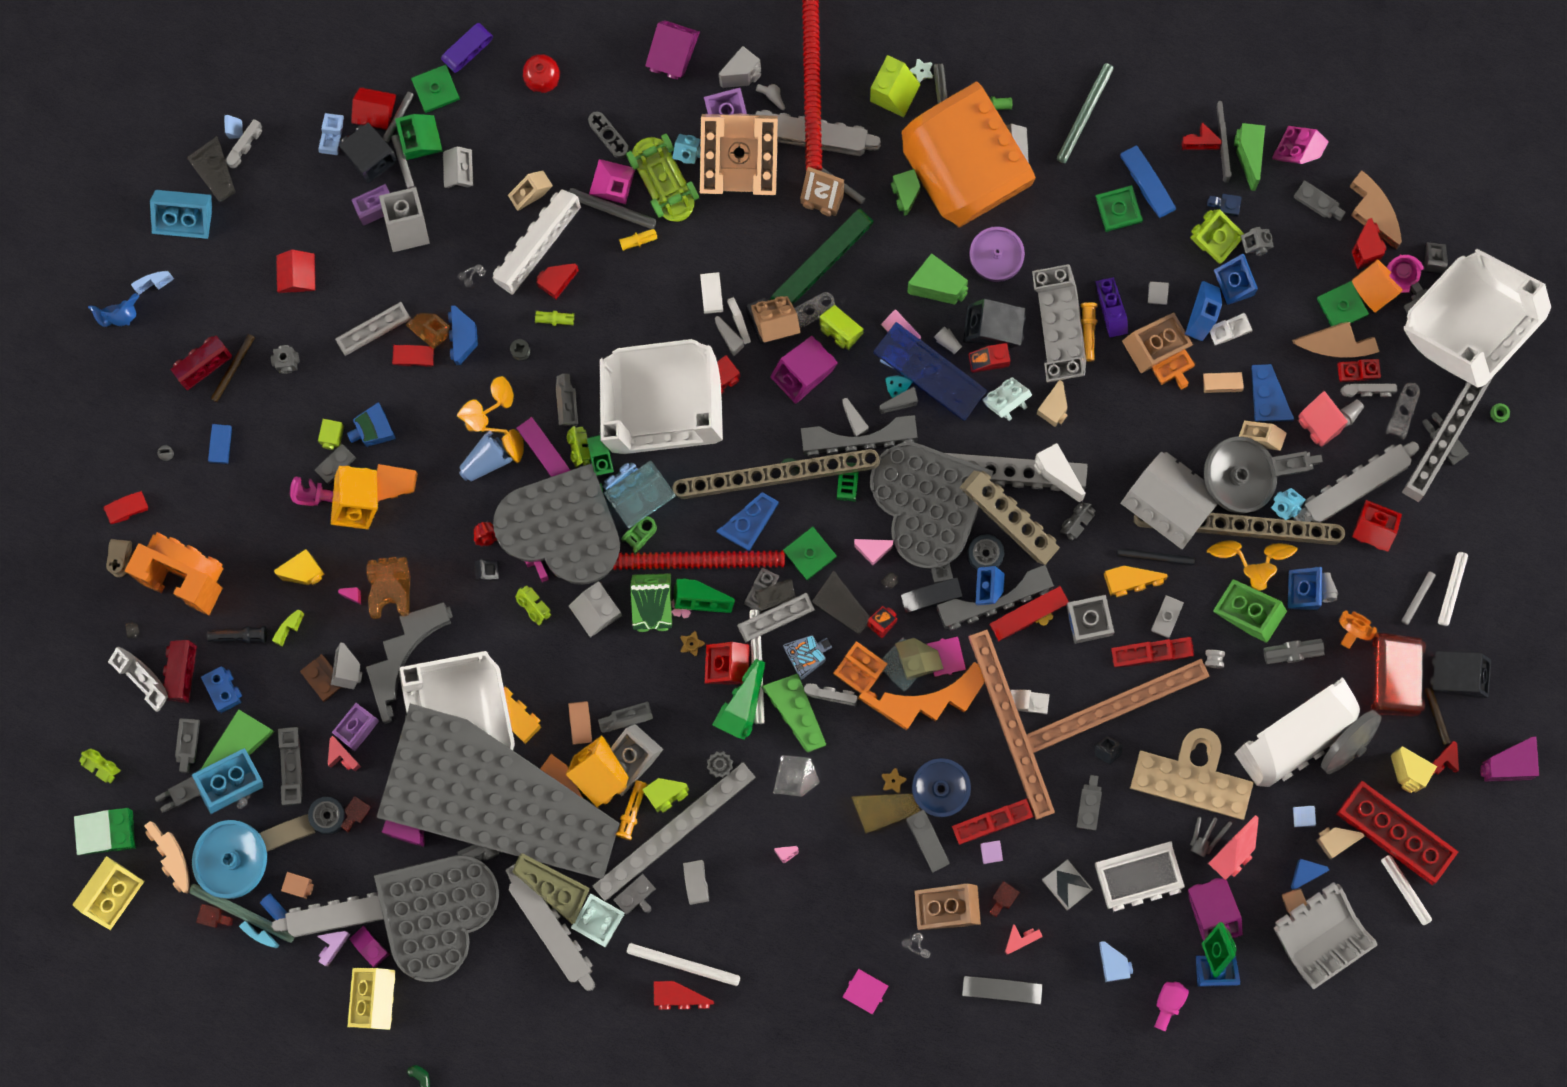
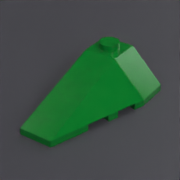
M754 660L742 678L743 684L733 690L732 700L729 704L724 703L712 724L713 726L740 739H745L750 735L765 667L764 661Z

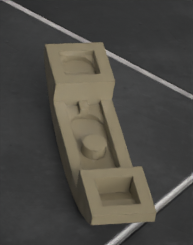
M307 814L279 824L259 834L268 852L291 841L313 834L315 829L310 825Z

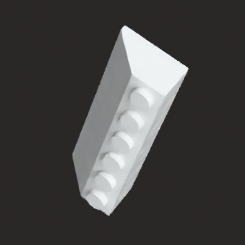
M561 189L559 193L556 192L552 196L550 205L541 210L539 219L530 224L525 237H520L514 251H510L506 255L503 265L498 266L493 272V279L496 284L511 295L515 293L581 208L578 196Z

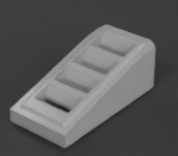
M717 316L715 318L716 326L729 350L735 356L744 347V341Z
M844 398L843 407L854 436L861 437L868 432V425L850 401Z

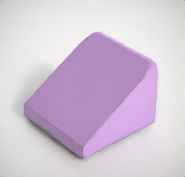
M1000 840L980 844L984 864L1003 861Z

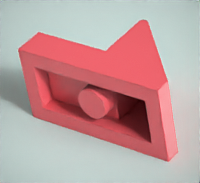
M332 736L329 744L328 766L333 767L343 758L341 763L348 770L352 768L354 771H357L361 767L360 764Z
M1014 924L1006 946V955L1042 938L1040 930L1034 931L1032 928L1024 932V937L1021 938Z

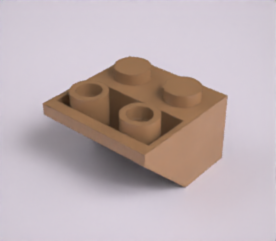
M780 296L774 300L761 301L751 305L758 332L763 342L800 333L797 312L788 296Z

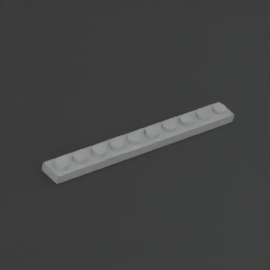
M741 763L729 775L724 777L606 874L603 879L595 883L593 888L604 901H607L756 777L744 763Z

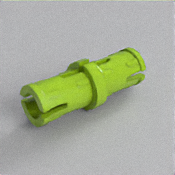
M536 311L535 323H549L552 326L557 324L574 325V313Z

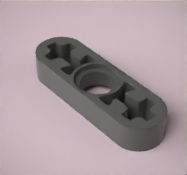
M601 112L591 113L588 118L591 129L614 157L618 159L625 158L629 149L624 139ZM594 118L600 119L601 125L603 126L602 129L597 123L593 124ZM612 131L614 133L613 138L610 140L603 137L604 132ZM615 141L617 142L619 147H623L624 152H616L617 148L614 144Z

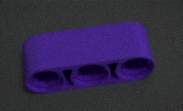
M477 23L443 54L441 60L456 73L491 42L493 35L481 23Z

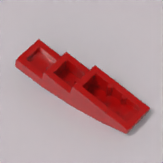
M1061 586L990 623V626L998 641L1066 606L1069 601Z
M1191 637L1111 648L1114 667L1194 657Z
M1024 799L954 825L952 828L960 845L1033 818L1034 815L1028 799Z

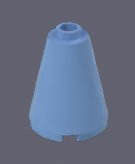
M488 431L460 465L461 471L459 474L465 481H473L513 460L511 457H508L509 455L504 449L502 441L498 437L494 439L491 436L494 434L493 432Z

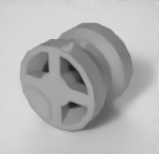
M1206 650L1207 661H1205V667L1224 668L1222 661L1225 652Z

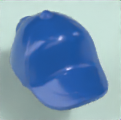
M135 293L128 301L124 300L121 304L111 305L102 310L96 306H88V308L92 311L96 321L103 327L110 326L111 324L116 326L130 325V322L136 317L134 303L139 298V295Z

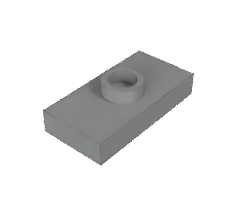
M1166 595L1151 631L1169 639L1184 602Z

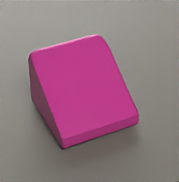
M357 587L338 590L341 596L361 605L360 590Z

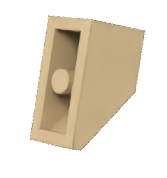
M544 171L530 173L508 196L518 211L543 197L553 185Z
M1061 380L1058 381L1037 411V415L1054 427L1058 423L1062 424L1068 416L1066 414L1067 402L1064 385Z
M1244 421L1239 437H1248L1259 442L1266 449L1281 451L1287 433L1274 424Z
M1326 828L1319 833L1320 838L1317 839V842L1328 858L1332 859L1363 838L1364 834L1340 828H1333L1332 830Z

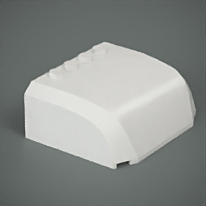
M1476 249V253L1467 257H1459L1408 311V320L1406 326H1404V331L1414 346L1425 357L1470 384L1480 387L1487 384L1543 323L1551 309V304L1544 283Z
M689 339L618 348L610 356L600 359L601 441L612 453L628 454L707 445L723 440L720 374L711 346H706L698 343V341Z
M487 651L400 667L399 674L406 712L411 703L465 718L513 750L515 743L500 668L491 659Z
M1341 678L1334 685H1330L1257 735L1258 740L1246 742L1234 754L1256 786L1270 787L1280 779L1285 781L1293 776L1292 771L1296 768L1300 771L1308 766L1309 763L1307 761L1314 757L1316 760L1324 755L1325 752L1323 750L1329 746L1331 748L1342 733L1358 719L1360 708L1345 680Z

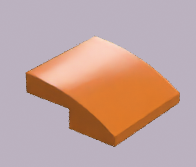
M1378 259L1352 280L1359 295L1375 313L1403 290L1389 277L1391 271Z
M856 641L833 674L861 694L863 690L867 692L871 689L887 666V663Z

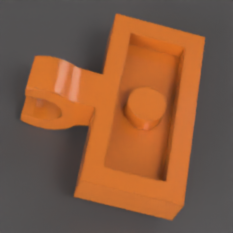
M1184 349L1153 366L1152 371L1161 385L1175 378L1179 388L1182 390L1189 384L1183 373L1193 368L1195 364Z

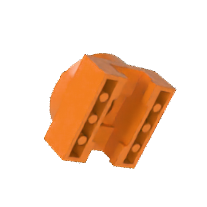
M158 532L152 536L147 547L138 543L125 569V572L139 583L162 593L165 587L162 583L168 571L184 578L185 580L181 588L176 587L173 594L181 598L188 606L207 615H210L223 589L216 583L223 570V564L210 556L205 558L196 548L189 545L185 547L180 541L172 537L167 539L166 536Z

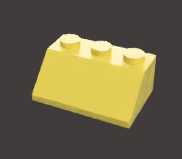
M1403 746L1391 755L1398 783L1402 785L1401 788L1409 793H1416L1426 787L1437 768L1434 764Z
M106 856L73 903V906L84 915L111 930L144 881Z
M378 968L352 969L348 1027L390 1030L395 970Z

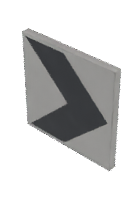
M1068 859L1042 879L1066 910L1070 909L1093 890Z

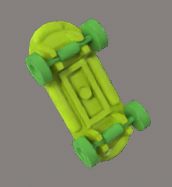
M661 135L662 140L655 137L642 139L634 146L633 151L626 153V156L633 170H638L653 199L650 202L658 218L663 216L672 222L685 220L692 213L694 200L698 199L699 195L691 181L686 183L675 160L672 159L671 152L674 151V147L668 135Z

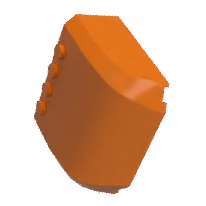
M978 82L971 84L922 113L902 130L904 155L912 168L915 169L916 175L941 216L950 220L959 228L1029 188L1036 178L1030 164L985 90Z

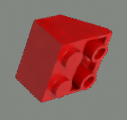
M1372 218L1367 220L1351 252L1357 269L1370 266L1377 259L1380 261L1386 251V245L1383 240H1380L1378 235L1380 233L1378 224L1374 223Z

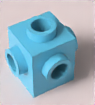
M679 134L675 142L672 159L680 160L686 164H694L697 157L700 158L701 139L692 135Z
M1290 488L1283 493L1279 492L1275 496V503L1271 508L1279 517L1287 520L1292 516L1296 517L1300 513L1306 499Z

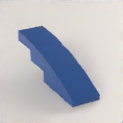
M1136 145L1121 153V159L1130 170L1132 178L1140 187L1142 195L1157 216L1161 218L1176 210L1167 191L1138 146Z

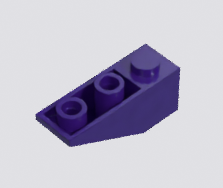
M1114 277L1095 281L1109 337L1128 334L1127 316Z

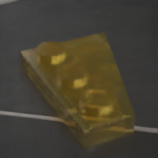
M913 794L852 797L866 834L920 812Z

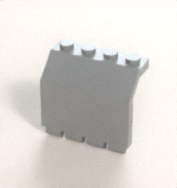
M1160 452L1132 486L1121 504L1183 550L1204 520L1217 506V503L1209 494L1204 479L1196 473L1192 475V470L1181 462L1179 464L1176 463L1177 459L1169 453L1165 452L1164 454Z
M1334 882L1322 890V895L1318 892L1308 899L1306 906L1302 903L1292 910L1290 917L1286 914L1276 921L1277 926L1274 927L1287 956L1313 989L1378 945L1376 940L1365 930L1355 916L1342 887Z

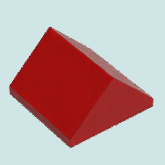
M360 87L353 98L351 123L365 125L369 122L373 128L387 130L390 125L397 95Z
M290 250L276 256L278 293L316 291L314 253Z

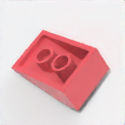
M1325 391L1298 416L1300 425L1304 429L1307 428L1313 442L1315 444L1319 443L1321 447L1339 435L1348 423L1347 419Z
M1256 815L1208 863L1225 880L1230 875L1235 877L1242 869L1240 865L1243 864L1245 866L1252 859L1250 854L1255 850L1258 817Z

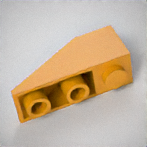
M1128 566L1107 570L1104 573L1110 595H1116V597L1127 595V591L1133 589L1135 592L1146 589L1145 586L1153 584V587L1164 584V580L1168 577L1164 573Z
M504 687L512 732L526 744L541 728L538 724L540 719L533 713L529 715L525 711L527 707L520 700L514 701L511 698L513 693Z

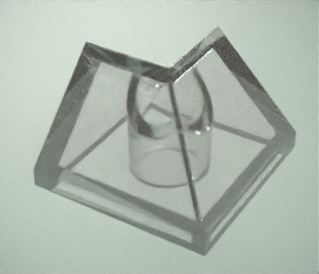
M782 755L773 793L802 797L820 783L811 759Z

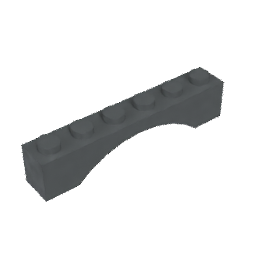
M915 415L896 417L880 431L861 437L840 436L820 426L801 428L804 455L808 454L809 457L818 456L819 453L823 452L837 454L840 450L855 452L857 448L873 450L876 449V446L883 445L884 448H891L895 444L914 443L918 439Z
M1046 565L1027 571L1017 587L1007 595L999 598L995 604L976 605L973 602L953 599L937 605V610L944 628H950L951 631L960 628L961 623L968 622L970 624L978 621L980 616H992L997 613L996 610L1004 608V610L1015 607L1017 602L1027 603L1033 600V596H1042L1050 592L1054 585Z

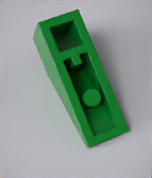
M677 579L673 590L674 609L731 613L735 602L734 598L697 580Z

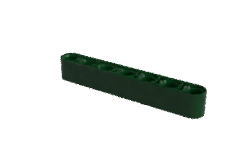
M858 209L771 296L770 300L780 296H788L793 305L873 225L874 221L864 211Z

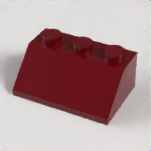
M217 335L211 336L204 341L201 347L191 350L188 354L189 356L185 359L176 361L171 371L188 391L233 356Z
M189 640L170 641V646L166 648L168 662L163 669L165 684H162L168 695L166 701L189 703L197 646Z

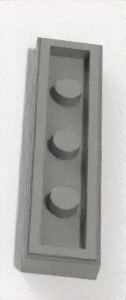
M402 302L337 337L335 340L346 356L411 318Z
M807 593L737 626L746 643L813 612L815 609Z

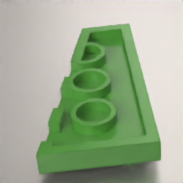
M798 674L761 687L764 693H767L774 707H777L786 724H789L793 734L807 753L826 746Z

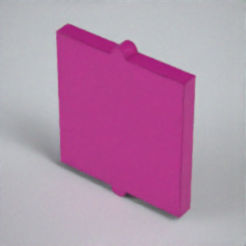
M958 637L946 640L942 638L940 641L927 644L938 650L944 670L934 672L935 677L945 674L952 675L954 672L966 670Z
M858 969L853 980L849 981V987L843 998L873 1014L879 1002H882L881 998L888 985Z

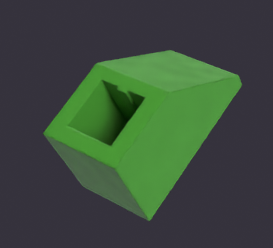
M915 169L894 175L893 182L890 183L893 194L897 193L899 199L896 200L899 211L903 210L904 216L909 214L920 192V184Z

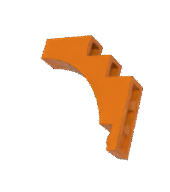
M974 662L956 682L931 694L900 696L885 692L881 699L877 700L878 696L869 690L867 692L863 690L858 699L907 730L919 711L933 721L938 719L948 703L964 713L985 681L978 663Z

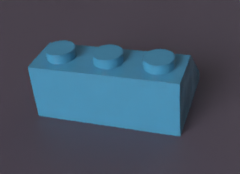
M155 190L150 200L152 234L208 239L212 215L211 195Z
M245 748L192 774L210 814L263 788V781Z

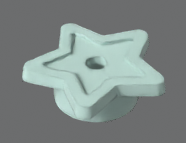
M917 59L916 66L910 69V71L916 76L918 82L920 83L926 78H933L930 72L932 63H923L920 59Z

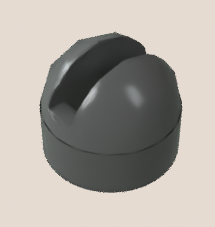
M163 445L158 449L157 454L161 460L169 461L173 458L174 452L171 447ZM169 450V453H161V451Z

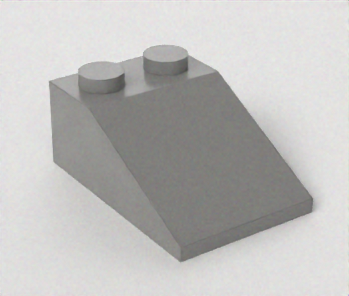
M636 724L627 727L611 747V750L629 777L626 784L627 788L620 794L621 796L630 789L663 751Z

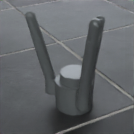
M1198 817L1193 839L1190 843L1193 846L1191 851L1202 857L1210 854L1212 848L1232 825V822H1228L1209 845L1210 842L1207 840L1217 822V818L1213 819L1204 838L1199 837L1197 840L1201 817Z

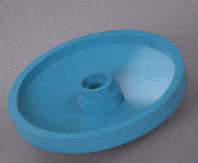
M235 820L218 822L204 831L195 845L192 856L193 873L198 884L207 893L224 899L238 898L253 890L263 877L267 864V850L261 835L252 826Z

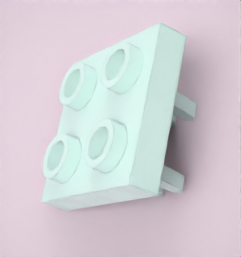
M1012 377L1004 381L996 390L989 392L982 400L1001 418L1005 417L1010 421L1012 417L1009 412L1018 405L1025 410L1027 406L1024 401L1031 397L1032 394L1029 389Z
M590 894L571 928L606 948L625 913Z

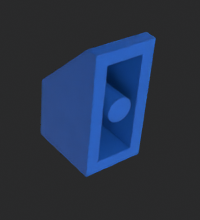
M996 566L978 568L976 605L995 604L1004 592L1005 574Z

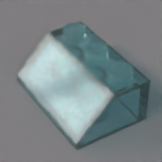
M649 461L604 492L607 500L628 528L676 496L652 461Z

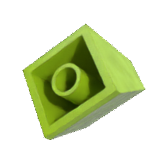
M887 55L871 86L870 102L904 117L920 87V83L905 63Z

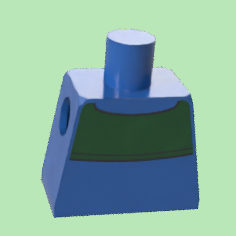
M380 403L375 404L354 418L353 421L357 428L347 432L351 443L362 439L365 446H372L396 439Z

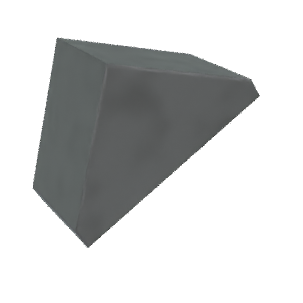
M1427 242L1423 271L1443 273L1448 265L1446 245Z

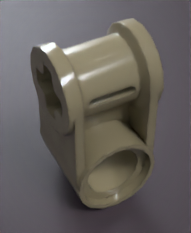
M111 539L109 542L106 567L115 577H123L126 574L125 569L132 552L131 541Z

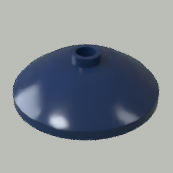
M940 758L928 761L919 768L913 779L912 792L917 805L927 814L935 817H948L956 814L966 805L971 792V783L968 774L962 766L952 760ZM943 786L945 791L940 793L937 788Z

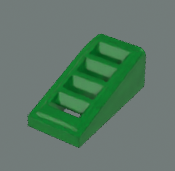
M847 462V465L853 467L856 463ZM858 472L839 474L837 500L856 502ZM843 475L854 476V479L843 478ZM842 482L853 483V486L842 485ZM842 489H845V490H853V492H852V493H844V492H841V490H842Z

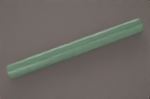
M1104 64L1057 156L1059 162L1066 163L1113 71L1112 65Z
M193 884L190 888V894L287 942L292 943L295 938L288 931H274L271 927V921L227 899L213 896L197 884Z

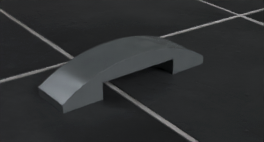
M298 727L278 729L281 753L282 805L302 804V763Z
M964 976L962 996L1041 1004L1042 984Z

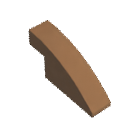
M1361 171L1352 182L1350 188L1364 198L1351 216L1364 226L1367 220L1372 218L1373 222L1378 224L1379 237L1397 249L1402 240L1395 212L1380 187L1366 173Z
M1347 321L1292 340L1293 344L1308 351L1333 357H1359L1379 352L1375 337H1369L1356 342L1350 322Z

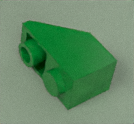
M601 435L587 437L593 470L596 476L614 472L610 450L601 441Z

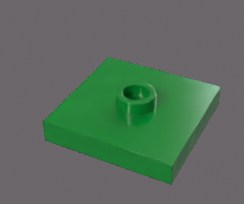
M446 65L411 78L425 113L460 100Z
M1132 185L1095 196L1106 232L1143 221Z
M1352 281L1317 297L1331 326L1346 321L1351 324L1369 315Z
M814 527L810 528L784 549L786 556L806 580L810 579L837 557Z

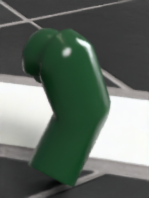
M418 1065L408 1068V1075L419 1080L420 1087H430L429 1074L426 1070Z

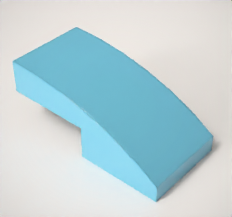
M244 921L239 926L254 940L270 947H279V944L267 931L263 930L258 934L247 921Z

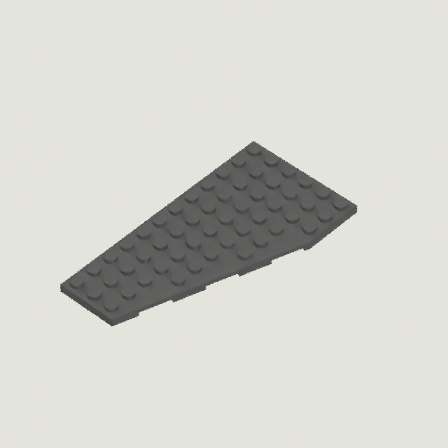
M411 703L409 704L377 814V818L515 856H520L523 853L538 862L599 879L604 878L620 824L469 720Z

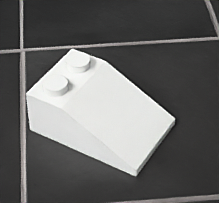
M1056 443L1036 455L1034 464L1036 472L1039 475L1042 474L1050 483L1078 502H1081L1085 492L1058 444Z

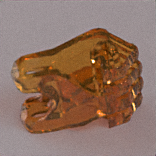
M390 557L388 562L386 558H379L378 563L376 560H369L367 576L371 583V591L368 598L371 618H380L382 608L388 603H395L400 615L408 616L410 573L407 557H401L398 561L396 557Z

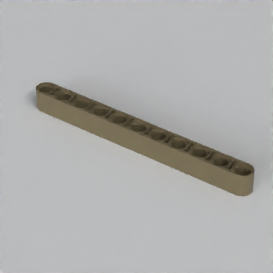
M868 449L677 480L673 484V492L680 499H688L877 468L880 464V458L875 450ZM869 455L876 456V460L872 464L866 462V458ZM850 458L857 459V463L853 467L847 465V461ZM831 461L838 462V466L834 470L828 468V464ZM812 464L819 465V470L815 473L809 471ZM793 467L800 468V473L796 476L790 474ZM780 470L781 476L777 479L772 478V472ZM761 473L762 479L758 482L753 481L754 474ZM737 476L743 477V482L740 485L734 484V479ZM718 479L725 481L724 486L721 488L715 486ZM699 482H705L706 484L705 489L702 491L696 489ZM686 485V492L679 494V486Z
M1210 513L1204 520L1205 526H1200L1196 531L1199 533L1337 545L1345 536L1344 528L1337 524ZM1134 514L1133 519L1137 526L1153 528ZM1215 521H1223L1224 528L1216 527ZM1241 522L1244 529L1237 530L1234 523ZM1257 523L1262 525L1263 531H1255L1253 525ZM1273 526H1280L1282 529V533H1275L1273 531ZM1298 527L1301 530V535L1293 534L1292 528ZM1311 530H1319L1320 537H1314ZM1331 531H1337L1340 535L1339 539L1332 538Z

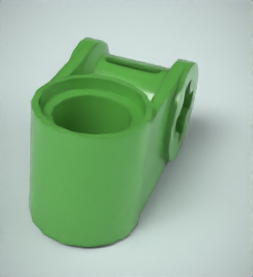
M643 517L623 535L621 540L626 541L633 548V552L636 553L655 534L657 525L651 517ZM646 522L652 523V528L649 531L643 530V525Z

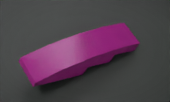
M532 417L517 427L518 432L551 477L571 471Z

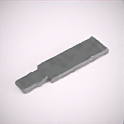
M1219 101L1216 107L1219 138L1221 139L1223 181L1229 182L1232 173L1230 172L1222 101Z

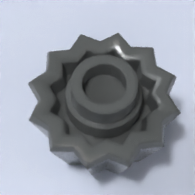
M716 751L707 760L708 766L706 768L716 778L719 776L723 778L725 775H729L730 770L733 769V761L730 759V755H726L724 751L721 753Z

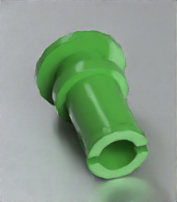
M991 97L990 100L996 110L1012 109L1011 97Z

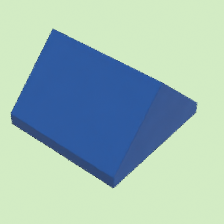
M1244 254L1214 270L1227 305L1255 295L1258 288Z
M1322 567L1289 570L1288 608L1318 610L1322 605Z
M1196 956L1197 987L1240 985L1236 956L1218 977L1213 976L1206 956Z

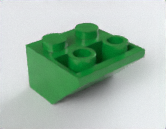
M412 114L395 118L406 160L443 151L434 115Z

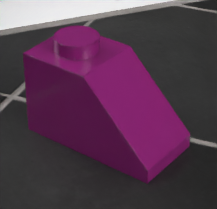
M362 926L349 939L373 967H377L390 955L365 926Z

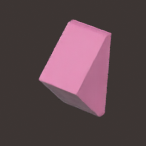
M855 539L854 547L874 565L893 548V540Z

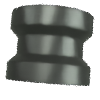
M522 339L512 342L510 351L514 359L518 361L526 360L530 355L528 343Z

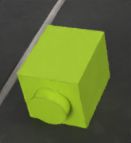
M323 419L318 438L323 448L334 450V447L338 448L340 446L344 430L342 422Z

